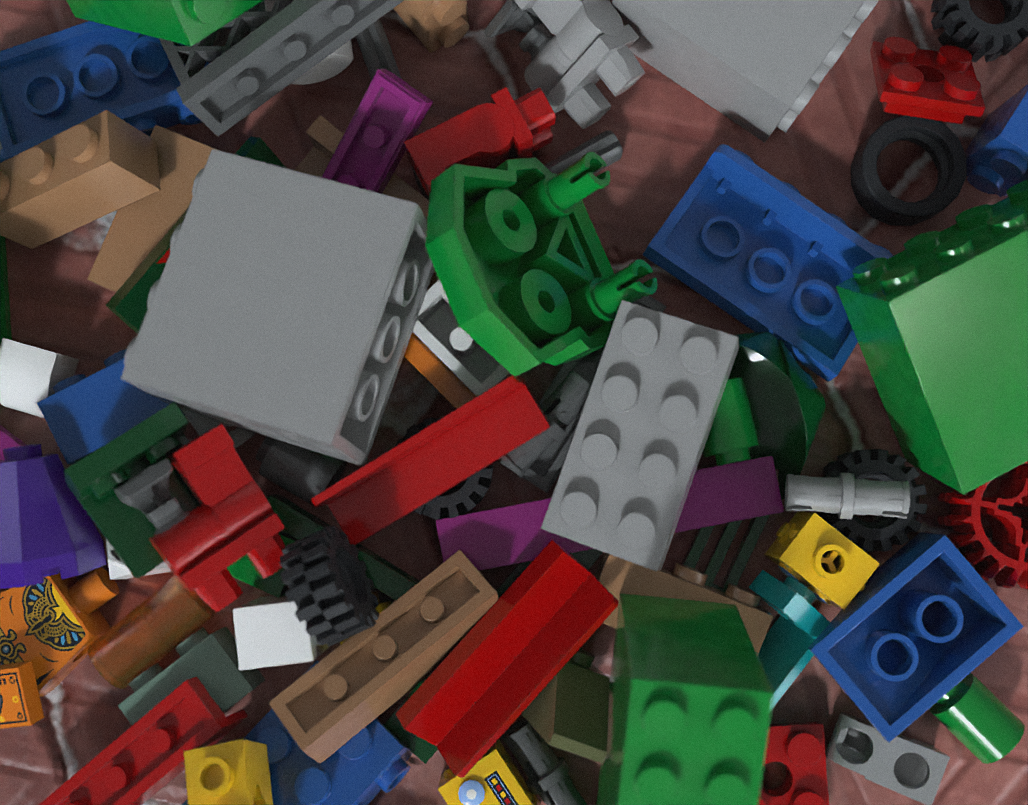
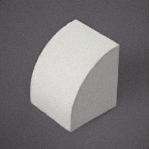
M3 338L0 345V404L7 408L44 418L37 403L55 394L53 391L54 385L74 376L79 359Z

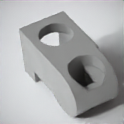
M843 712L839 715L825 752L828 759L863 775L865 779L925 805L933 804L950 759L948 755L935 746L901 734L888 743L870 722Z

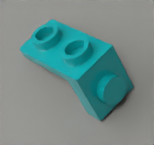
M762 570L748 588L781 615L766 634L758 654L774 693L772 710L814 656L808 647L831 622L811 605L817 596L806 586L789 576L782 583Z

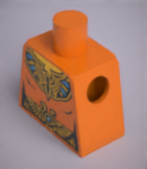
M99 567L92 570L79 581L75 576L61 579V574L58 573L44 577V583L9 588L1 592L0 665L32 661L40 697L50 693L109 634L110 625L98 608L119 594V588L115 580H110L109 573L104 568Z

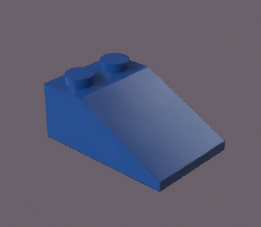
M920 532L872 574L866 581L864 590L858 592L846 609H842L808 649L880 735L890 743L1024 626L946 535Z

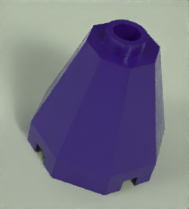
M41 444L3 449L4 460H0V589L44 583V577L58 573L61 574V579L79 576L106 565L104 541L91 517L66 484L65 468L58 454H42Z

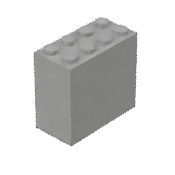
M612 0V5L619 13L623 26L629 24L639 36L629 48L634 55L763 142H766L776 127L786 133L879 0Z
M212 149L205 168L201 169L195 177L192 188L193 198L184 221L173 232L170 242L171 253L162 276L154 283L149 292L148 311L138 336L127 347L124 359L125 369L121 379L169 405L175 402L179 409L350 463L365 466L435 269L425 247L427 220L419 205L414 202Z

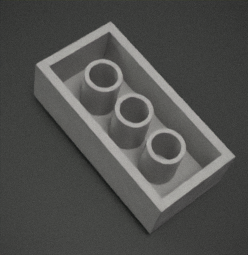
M622 300L541 529L656 572L662 569L739 349V337Z

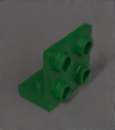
M175 402L64 470L66 484L135 578L143 577L165 561L149 540L156 530L153 523L148 520L141 510L122 503L115 494L114 489L164 458L169 460L167 457L169 454L190 442L184 434L189 421ZM171 463L173 470L169 478L170 495L177 499L183 511H192L200 505Z

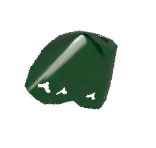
M769 331L733 335L739 337V349L728 379H744L760 444L751 447L750 456L751 459L767 456L773 457L775 469L779 470V490L781 500L785 498L786 475L801 474L827 405L825 404L823 394L810 374L797 364L792 353L781 339H777Z

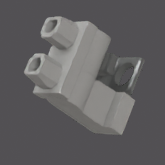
M507 0L484 30L486 37L490 38L510 30L528 33L519 43L520 48L524 52L528 51L532 56L531 62L525 68L524 73L527 84L532 91L540 87L554 113L565 109L582 129L599 121L611 109L612 105L595 85L600 79L616 97L627 91L645 74L638 60L629 49L639 36L629 24L623 26L619 13L609 0Z

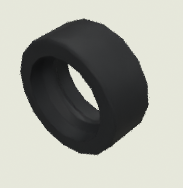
M906 115L885 121L858 147L851 163V187L858 204L872 218L890 226H913L931 219L959 196L967 177V156L959 138L941 121ZM896 141H910L921 146L932 157L937 168V185L927 198L917 202H905L892 196L883 187L877 173V160L881 151L888 144Z

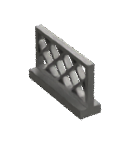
M276 0L272 11L258 12L261 5L260 2L221 27L232 28L225 46H213L219 29L192 47L180 46L179 43L160 39V42L181 85L176 89L183 104L219 137L404 0ZM251 28H257L249 34ZM206 62H211L206 67H204Z

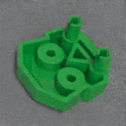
M594 152L586 153L580 160L559 174L552 173L535 157L506 160L495 169L454 164L431 181L425 241L426 250L459 327L514 377L542 362L557 366L584 357L606 346L621 301L634 303L645 296L649 297L657 291L658 283L656 277L644 283L637 281L654 272L649 264L641 259L631 262L629 266L616 273L613 272L582 201L598 189L609 185L611 181L610 171H605L597 177L594 175L595 172L607 166L605 161Z

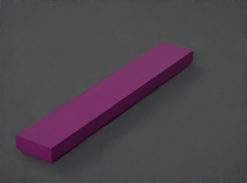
M761 457L696 470L674 533L784 512L773 457ZM552 498L436 520L443 563L457 551L461 550L478 571L532 561L551 540H554L569 553L594 548L541 529Z

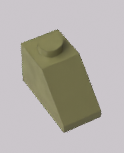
M579 649L521 714L548 745L603 764L608 749L610 678L593 665L594 655Z

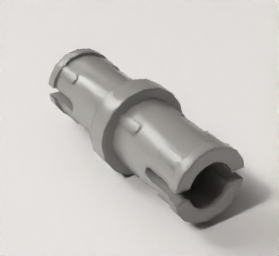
M840 473L839 478L787 474L784 500L785 511L837 513L838 519H852L853 515H880L907 519L910 507L909 482L855 479L854 473Z

